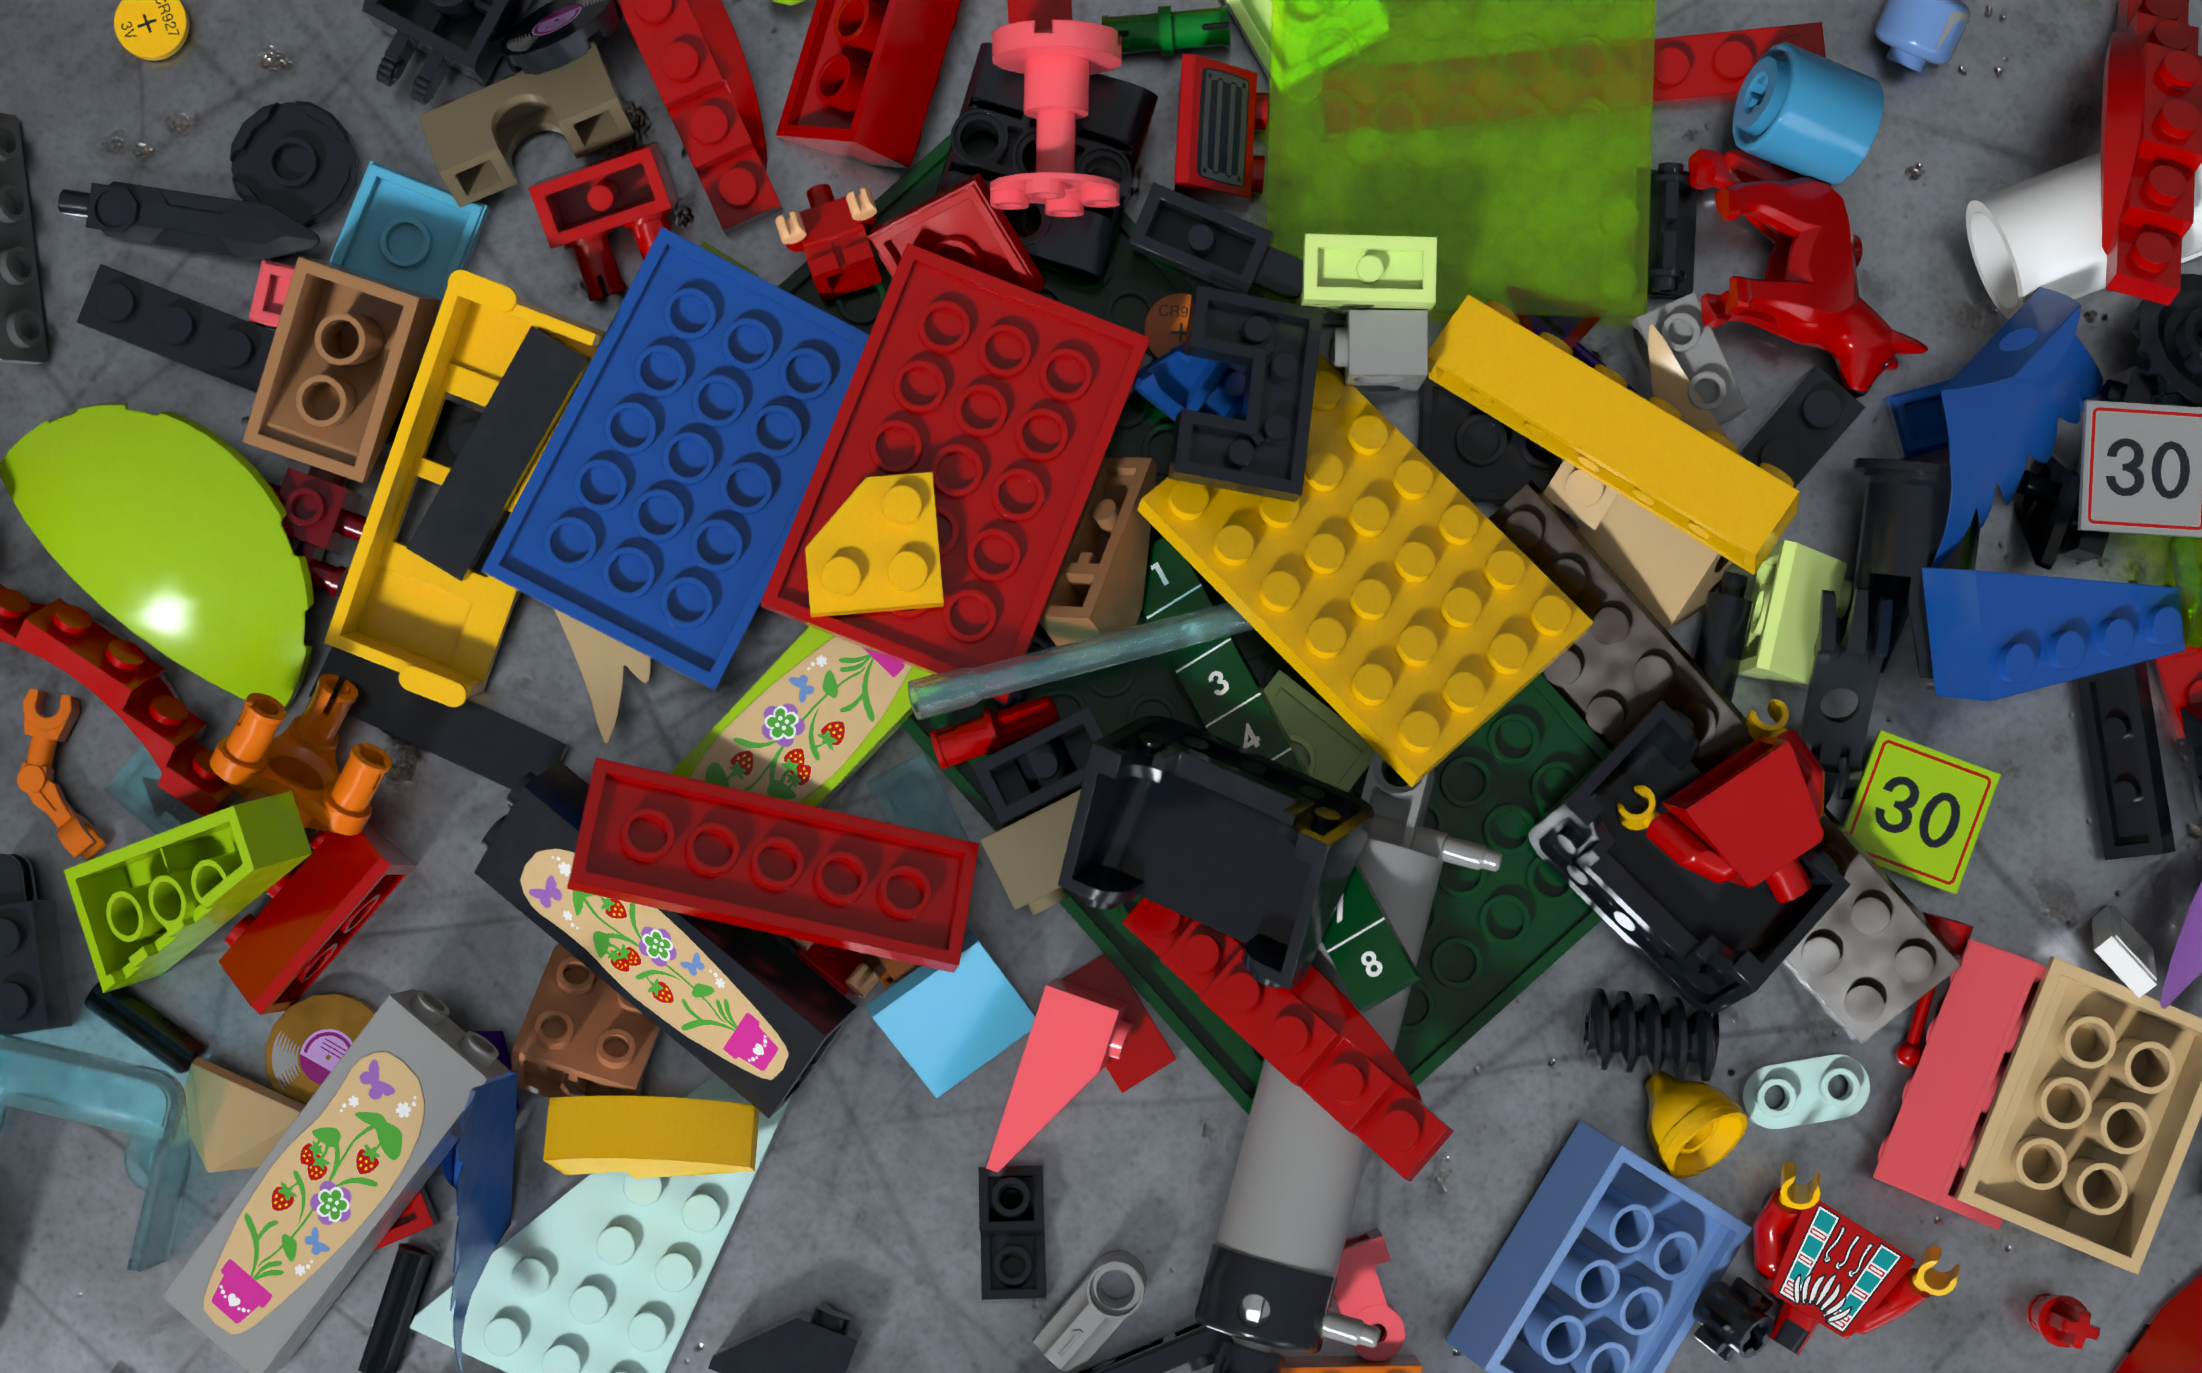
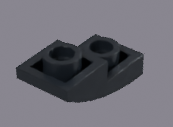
M1043 1165L1006 1166L998 1173L986 1169V1167H978L982 1302L1047 1301Z

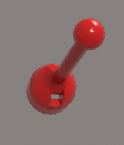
M1923 912L1925 918L1952 948L1962 956L1967 942L1971 938L1974 926ZM1935 987L1918 1000L1907 1040L1900 1044L1896 1050L1897 1060L1903 1066L1913 1067L1921 1059L1922 1050L1919 1047V1042Z

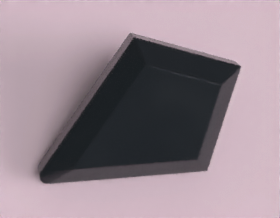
M2053 453L2048 462H2038L2033 472L2024 470L2016 489V493L2019 496L2013 505L2035 564L2047 570L2053 567L2061 554L2079 505L2080 475Z

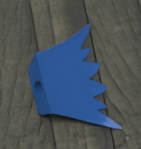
M2040 287L1941 390L1949 435L1952 487L1944 536L1931 568H1939L1951 556L1971 525L1976 508L1979 527H1983L1992 508L1996 483H1998L2002 491L2005 504L2008 505L2023 476L2028 452L2038 462L2046 463L2050 460L2056 444L2058 416L2069 423H2079L2081 419L2079 397L2091 399L2099 396L2103 387V377L2093 358L2075 335L2080 318L2081 305L2068 295Z
M510 1072L505 1078L474 1087L470 1090L461 1118L462 1135L441 1162L444 1177L456 1189V1215L459 1216L455 1237L453 1273H455L456 1265L458 1263L459 1265L452 1286L450 1311H452L455 1302L453 1337L460 1373H463L462 1335L471 1296L492 1253L511 1225L518 1072Z

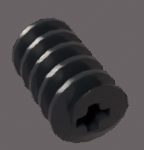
M1592 988L1585 1001L1580 1034L1581 1062H1583L1589 1050H1594L1599 1069L1607 1070L1614 1053H1620L1624 1071L1632 1073L1639 1057L1646 1056L1650 1075L1658 1076L1665 1059H1672L1675 1076L1678 1079H1684L1690 1063L1697 1062L1701 1081H1710L1715 1068L1719 1046L1718 1013L1711 1016L1710 1013L1690 1005L1686 1014L1680 997H1669L1660 1012L1659 1003L1654 994H1643L1636 1008H1634L1633 999L1628 991H1618L1609 1006L1604 989Z

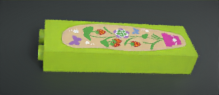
M809 626L670 774L823 808L945 679Z

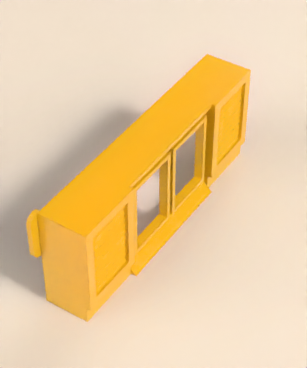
M456 270L449 276L448 286L324 641L325 644L400 672L399 682L405 690L449 707L461 706L467 698L484 692L520 591L489 575L487 576L474 570L471 571L467 580L460 581L406 549L407 544L397 541L418 477L442 485L452 468L426 457L447 394L450 393L486 407L531 326L542 328L590 358H593L606 333L578 320L520 299L511 287L466 270ZM579 383L577 384L575 390L573 391L571 397L565 405L562 413L560 414L558 420L556 421L554 427L548 435L545 443L543 444L541 450L539 451L537 457L531 465L528 473L522 481L518 492H516L511 503L509 504L506 511H509L510 514L512 513L520 495L522 494L531 474L533 473L542 453L544 452L552 434L554 433Z

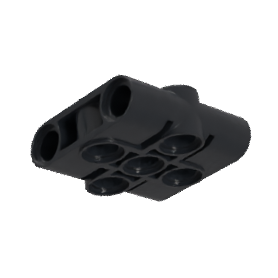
M987 42L980 45L959 117L951 129V143L935 195L977 173L981 174L989 189L990 182L999 177L1030 173L1024 167V161L1027 155L1036 150L1037 119L1024 115V74L1004 70L994 65L992 61V43ZM1103 74L1089 75L1088 116L1075 120V173L1088 174L1093 169L1099 167H1109L1116 171L1121 179L1119 205L1107 208L1084 206V215L1053 217L1045 214V204L1029 203V207L1026 209L1035 212L1039 216L1041 225L1033 235L1019 238L1035 265L1086 280L1102 281L1104 279L1158 100V96L1155 93L1139 85ZM987 131L996 137L998 145L989 156L982 158L973 157L963 149L965 139L973 132ZM1002 209L1007 219L1014 211H1017Z

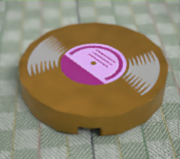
M344 993L312 995L290 1006L273 1025L265 1047L266 1075L274 1091L306 1105L377 1010L365 1000Z

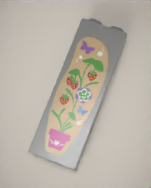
M411 989L390 994L161 1296L247 1373H274L287 1365L461 1137L463 1132L461 1118L470 1090L474 1087L505 1078L510 1073V1070L496 1059L499 1056V1052L491 1042L475 1032H464L448 1018L450 1014L449 1008L439 998L427 991Z

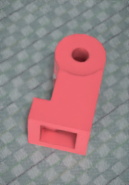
M1378 1228L1346 1238L1336 1275L1338 1280L1334 1292V1299L1339 1314L1361 1319L1365 1324L1380 1329V1338L1376 1347L1352 1345L1356 1353L1364 1359L1374 1362L1385 1361L1395 1356L1402 1348L1406 1336L1404 1323L1394 1306L1386 1301L1374 1267L1391 1261L1383 1235Z

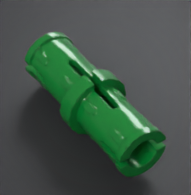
M1171 5L1158 6V13L1102 16V25L1112 27L1118 33L1129 32L1128 37H1122V54L1161 50L1163 57L1175 56V49L1212 46L1231 47L1229 28L1203 30L1205 25L1228 24V5L1175 12L1171 11Z

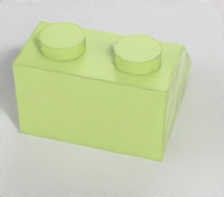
M1783 540L1775 544L1754 576L1749 598L1754 604L1737 676L1808 692L1815 658L1814 646L1819 631L1822 590L1835 592L1836 617L1842 619L1848 609L1852 592V582L1844 580L1847 563L1797 542Z

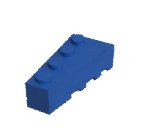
M1921 567L1935 696L1993 701L2185 651L2179 587L1980 570Z

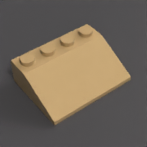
M2050 956L1954 1199L2138 1275L2202 1116V1018L2171 1005L2163 1009L2159 1000L2145 994L2138 999L2126 986Z

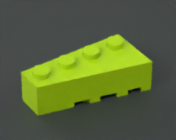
M292 791L233 805L64 870L103 993L161 976L312 854Z

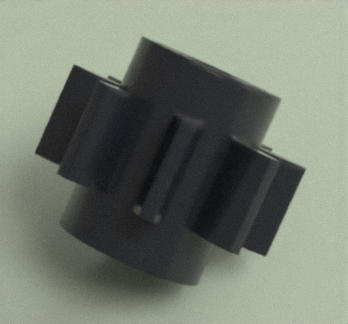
M1737 1277L1731 1287L1723 1281H1717L1701 1293L1694 1305L1693 1318L1702 1325L1694 1333V1338L1725 1362H1729L1735 1352L1742 1358H1750L1763 1349L1772 1335L1774 1322L1765 1313L1773 1305V1302L1741 1277Z

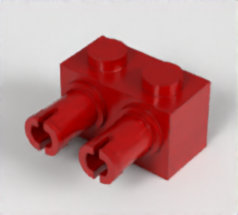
M658 141L545 178L528 188L550 248L553 249L564 245L565 249H572L588 292L587 297L589 301L603 298L607 291L610 296L628 288L626 282L623 281L607 237L608 234L612 233L611 229L621 225L624 228L631 227L644 261L661 227L673 232L667 214L672 212L671 208L679 201Z

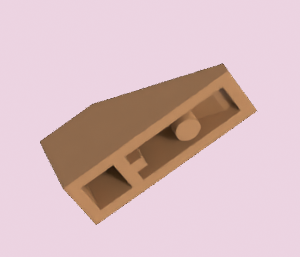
M1104 457L1039 620V624L1066 659L1122 662L1143 607L1151 524L1137 511L1141 498L1155 488L1157 464L1153 458Z

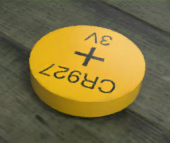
M122 0L115 12L114 28L118 40L131 54L144 60L158 61L166 59L180 50L188 37L190 21L188 12L180 0Z

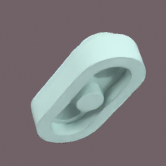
M1827 1053L1766 1063L1752 1068L1746 1073L1740 1083L1738 1100L1742 1111L1753 1123L1768 1129L1789 1128L1843 1119L1856 1114L1867 1102L1870 1093V1081L1866 1070L1857 1060L1842 1054ZM1841 1074L1848 1082V1090L1841 1098L1834 1099L1828 1091V1083L1832 1077ZM1773 1085L1781 1086L1785 1092L1784 1103L1776 1109H1770L1764 1099L1767 1089Z

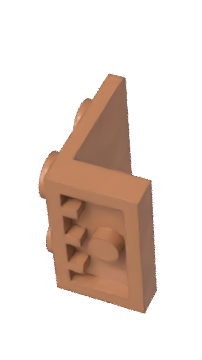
M559 944L552 951L512 1048L511 1072H518L517 1088L548 1098L571 1096H641L643 1074L661 1028Z

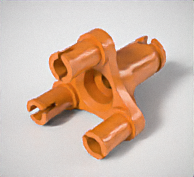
M323 674L319 677L317 687L302 716L295 717L288 728L277 737H274L287 715V711H283L285 707L277 699L262 693L249 694L230 735L220 739L209 760L210 767L214 773L246 799L245 802L292 791L304 829L311 828L349 836L361 833L372 814L373 808L370 802L385 773L391 768L392 761L390 756L379 747L362 742L358 746L356 744L353 745L350 756L341 773H339L336 764V748L339 744L337 732L348 710L358 697L356 687L345 679L337 697L332 700L330 697L340 676Z

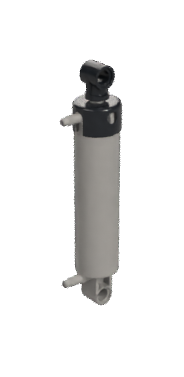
M1375 751L1370 762L1361 799L1373 807L1374 816L1367 840L1357 862L1416 967L1443 862L1475 870L1486 869L1496 872L1500 869L1503 855L1500 851L1488 849L1483 844L1451 837L1449 832L1423 826L1434 784V768L1413 787L1410 785L1395 787L1389 784L1386 778L1389 764ZM1321 941L1312 965L1331 981L1358 1010ZM1411 986L1366 1012L1358 1010L1393 1053ZM1265 1058L1217 1240L1211 1246L1194 1311L1195 1320L1199 1324L1235 1337L1234 1341L1228 1339L1220 1340L1212 1373H1281L1285 1356L1273 1352V1348L1301 1354H1317L1322 1347L1324 1337L1354 1346L1364 1345L1374 1348L1378 1345L1381 1333L1378 1327L1365 1324L1361 1319L1331 1311V1303L1338 1280L1336 1275L1369 1147L1355 1134L1346 1130L1305 1091L1291 1083Z

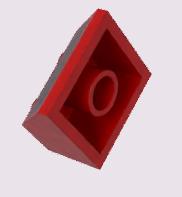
M1182 54L1174 191L1219 210L1248 211L1251 193L1263 194L1265 156L1253 155L1254 131H1266L1268 93L1256 92V72L1196 54Z

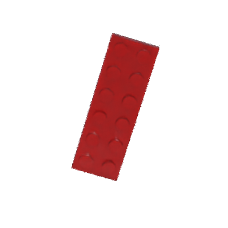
M596 757L592 768L567 889L954 973L960 963L979 843Z

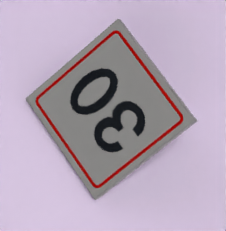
M2095 400L2084 401L2078 530L2202 538V407Z

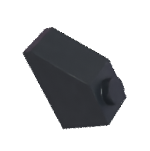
M816 1306L814 1313L800 1310L720 1347L713 1355L708 1369L719 1373H847L862 1332L850 1328L851 1317L827 1307Z

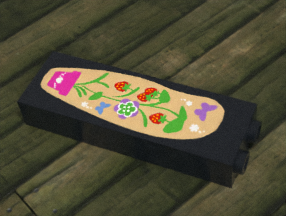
M560 760L538 776L533 772L527 773L517 782L507 796L506 802L512 806L508 814L501 817L484 836L481 844L487 850L474 873L766 1117L770 1118L803 1086L857 1006L768 932L567 889L589 784Z

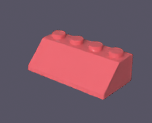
M1969 939L1961 956L1963 959L1962 966L1950 975V987L1940 1012L1928 1027L1926 1035L1927 1044L1917 1069L1905 1084L1902 1094L1903 1103L1891 1133L1883 1140L1878 1153L1879 1163L1873 1178L1999 1230L2003 1221L2002 1218L1954 1199L2046 967L2033 960Z

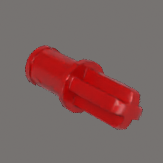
M1042 696L993 712L990 706L983 708V715L970 718V720L931 730L930 737L941 769L944 770L964 761L998 752L1060 721V716L1053 699L1050 696Z
M2041 1293L2031 1299L2027 1306L2026 1317L2030 1326L2039 1332L2047 1342L2057 1347L2082 1349L2086 1338L2097 1341L2100 1335V1327L2090 1323L2091 1312L2087 1311V1308L2081 1301L2071 1296L2055 1295L2053 1297L2050 1293Z

